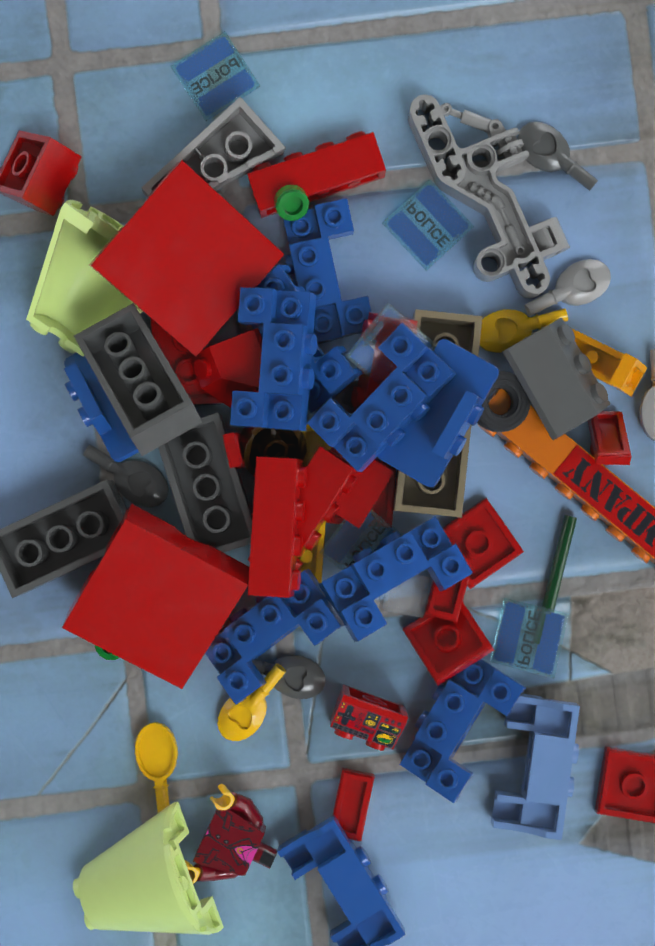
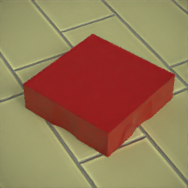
M181 160L168 172L145 199L144 204L126 225L117 231L91 261L89 266L152 318L159 327L189 353L197 357L239 308L240 287L256 288L283 257L284 253Z
M131 503L111 537L100 563L90 573L71 605L62 628L183 689L248 587L249 566L210 545L190 539L176 529L175 526Z

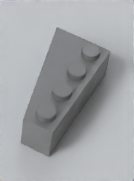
M239 97L141 188L143 194L148 197L175 164L183 160L217 191L247 173L252 172L255 166L280 157L284 154L286 147L247 103Z

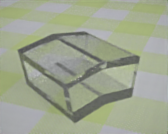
M415 575L385 593L382 610L423 618L430 577Z

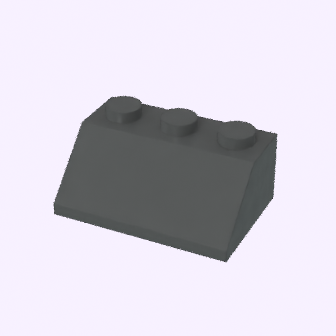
M562 317L503 351L552 440L557 439L598 415L610 405L605 387L598 383L591 370L590 360L580 351L575 342L573 330L569 325L565 324Z

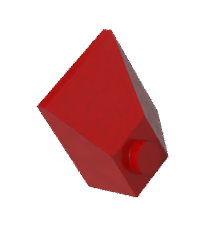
M258 328L207 347L197 357L194 355L190 357L201 389L230 408L232 405V391L259 392L262 352L260 331Z

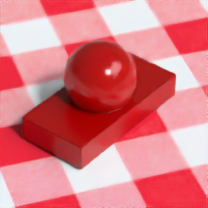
M602 411L589 419L588 425L592 441L590 444V454L595 458V463L605 466L630 465L632 455L622 412Z

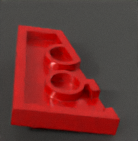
M150 318L151 333L193 405L222 404L221 401L201 389L190 361V357L193 355Z

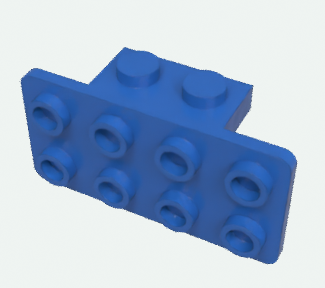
M447 339L440 340L434 352L457 375L428 404L430 409L426 415L417 422L412 420L403 429L406 432L405 436L395 446L391 447L388 445L377 456L380 460L427 487L436 486L452 456H457L461 452L467 440L464 435L470 425L474 426L480 419L484 411L482 404L499 376V369L496 366Z
M75 353L66 358L64 361L66 368L64 370L70 381L65 383V386L74 402L78 399L80 400L83 407L77 410L87 427L91 425L95 427L115 462H121L138 453V449L127 433L86 357Z

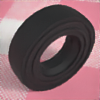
M499 371L497 380L482 404L484 411L477 423L484 429L492 432H506L518 427L525 420L530 409V400L516 375L506 371ZM497 388L505 390L511 399L510 408L503 415H497L492 412L488 404L491 392Z

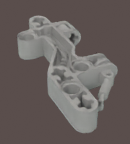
M424 94L416 97L410 106L408 122L435 185L439 190L484 215L496 244L486 247L478 254L473 263L475 276L481 281L490 282L510 274L516 290L521 296L528 299L538 297L547 289L550 283V275L544 260L564 252L570 246L557 217L529 227L513 190L499 182L496 178L498 172L510 168L530 156L528 151H522L521 149L524 145L522 139L517 140L516 138L520 133L518 128L505 130L498 119L491 120L467 110L460 112L452 109L449 103H444L440 106L437 100L430 95ZM421 109L425 114L430 112L428 118V125L430 128L427 130V121L423 115L417 116L418 111ZM449 115L461 119L460 123L487 132L488 138L469 147L459 148L445 117ZM433 138L441 139L445 144V148L434 150L429 146L428 141ZM499 146V149L495 151L493 147ZM496 152L498 154V157L503 156L504 159L501 161H497ZM475 155L484 156L488 161V166L483 168L475 166L472 162V157ZM446 166L450 173L456 172L454 180L450 176H443ZM486 257L494 259L497 263V270L487 272L483 269L481 260ZM532 262L533 265L528 270L526 267L523 271H520V268H524ZM529 277L532 279L538 278L539 283L536 286L533 284L528 286L526 280Z

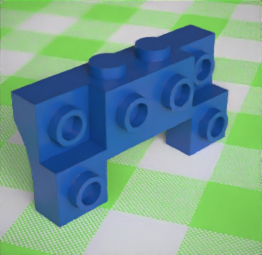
M347 198L317 204L315 208L308 209L302 218L295 221L283 219L290 254L284 256L286 265L292 270L288 275L295 274L297 286H302L306 292L316 294L314 334L317 337V344L362 334L363 323L365 320H368L369 312H372L369 297L364 296L342 301L329 243L331 239L354 235Z
M277 265L256 287L273 288L277 291H305L302 286H295L287 275L292 271L288 265ZM251 325L253 329H259L263 339L264 325ZM317 344L316 353L312 355L311 368L314 370L315 379L313 388L309 389L308 410L310 413H316L330 398L334 399L345 387L362 374L360 368H352L343 354L347 352L344 346H335L327 354H324Z
M240 287L238 322L245 325L264 326L259 392L232 391L230 425L306 431L309 389L313 388L315 379L314 370L311 368L312 355L317 350V337L314 334L316 294L305 291H277L273 288Z
M401 323L378 347L397 368L358 409L350 415L335 399L330 398L307 422L357 472H363L388 445L391 447L395 446L406 434L403 429L412 420L417 422L423 418L430 409L428 404L457 375L404 323Z
M436 516L402 536L398 530L381 540L384 545L383 547L374 552L370 547L352 556L355 561L354 564L319 583L324 595L341 618L354 642L362 640L387 625L374 600L427 569L439 591L446 590L473 573L458 546L451 544Z
M310 569L301 572L299 591L294 590L293 597L257 596L254 599L257 605L249 611L243 608L229 618L232 624L223 630L224 632L213 640L205 654L220 674L217 676V679L235 705L244 701L247 696L267 683L252 661L260 657L299 626L314 646L320 644L326 637L344 626V623L327 600L319 586L318 580Z
M481 658L453 676L452 679H449L447 684L442 683L438 686L432 697L436 702L430 712L424 710L417 720L415 727L419 730L414 736L416 738L399 765L426 782L425 785L452 803L457 802L461 791L474 773L452 758L486 703L505 716H509L512 712L511 709L526 687Z
M332 815L308 831L306 829L278 846L277 852L280 857L285 858L292 870L291 875L294 880L318 866L320 875L348 920L330 930V938L334 943L337 942L339 946H385L406 935L402 923L387 901L386 893L389 892L387 885L379 874L373 875L368 867L371 864V860L362 846L356 848L353 841L349 840L335 815Z

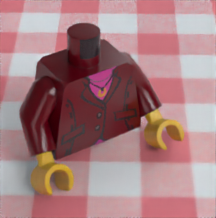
M224 784L218 785V789L223 794L220 798L210 797V800L216 807V811L194 856L193 862L197 864L192 866L185 860L193 884L196 881H218L234 879L238 875L245 876L252 861L270 869L277 855V849L261 842L266 826L263 823V816L252 799L236 792H230Z

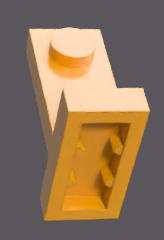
M572 329L575 335V342L580 351L590 360L594 376L632 397L647 367L637 358L627 353L623 354Z

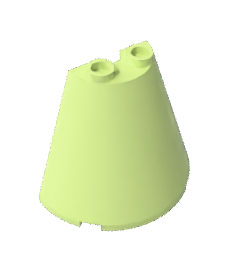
M67 200L60 209L26 320L30 322V326L38 333L47 335L50 332L59 337V345L67 352L72 354L76 352L84 357L85 355L74 335L131 305L133 302L122 295L89 266L91 261L124 225L93 207L85 211L80 209L83 204L79 201ZM135 305L138 312L141 314L143 311L137 305Z
M178 801L167 806L84 865L79 878L74 879L73 891L75 896L80 899L84 911V922L89 930L210 935L224 928L213 896L200 899L199 901L179 846V843L189 834V830Z

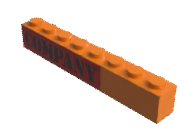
M498 388L488 400V404L492 412L497 415H503L509 410L511 399L505 390ZM531 405L525 420L513 430L492 432L478 424L491 437L497 434L506 441L504 448L517 458L523 455L531 462L529 468L539 477L545 479L548 476L557 483L554 489L568 500H571L573 497L582 504L580 510L593 521H596L598 518L608 526L605 531L619 542H622L624 539L634 548L631 552L638 559L646 564L649 560L655 564V507L603 464H596L595 458L566 434L552 440L536 410Z

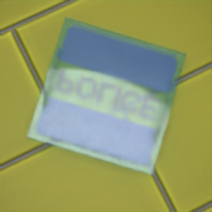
M225 31L170 66L205 121L228 108L239 97L243 98L260 87Z
M431 179L382 223L426 271L474 228L472 223Z
M389 303L385 305L345 356L379 385L397 366L378 347L401 323L407 325L432 351L437 345Z
M371 510L360 528L344 519L319 553L343 570L354 564L355 561L352 556L370 547L374 552L383 547L384 545L381 540L396 532L397 529Z
M504 598L493 645L494 651H492L490 662L555 678L569 613Z

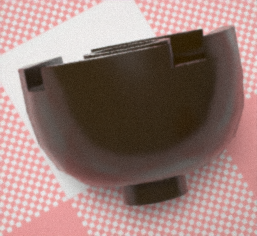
M244 427L241 432V439L239 440L245 468L254 477L256 456L294 458L302 460L303 463L307 452L306 438L301 431Z

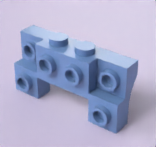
M521 694L511 709L510 715L505 716L504 725L506 728L530 732L521 793L495 790L491 816L493 828L562 840L567 798L572 797L574 792V777H570L572 764L577 763L579 756V745L575 744L580 709L577 703Z

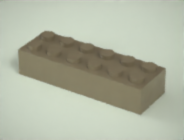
M415 309L412 319L418 321L416 332L430 343L432 351H434L440 340L447 339L472 354L479 356L483 316ZM471 425L464 435L467 438L464 447L457 456H452L436 486L427 487L397 469L394 511L462 518Z

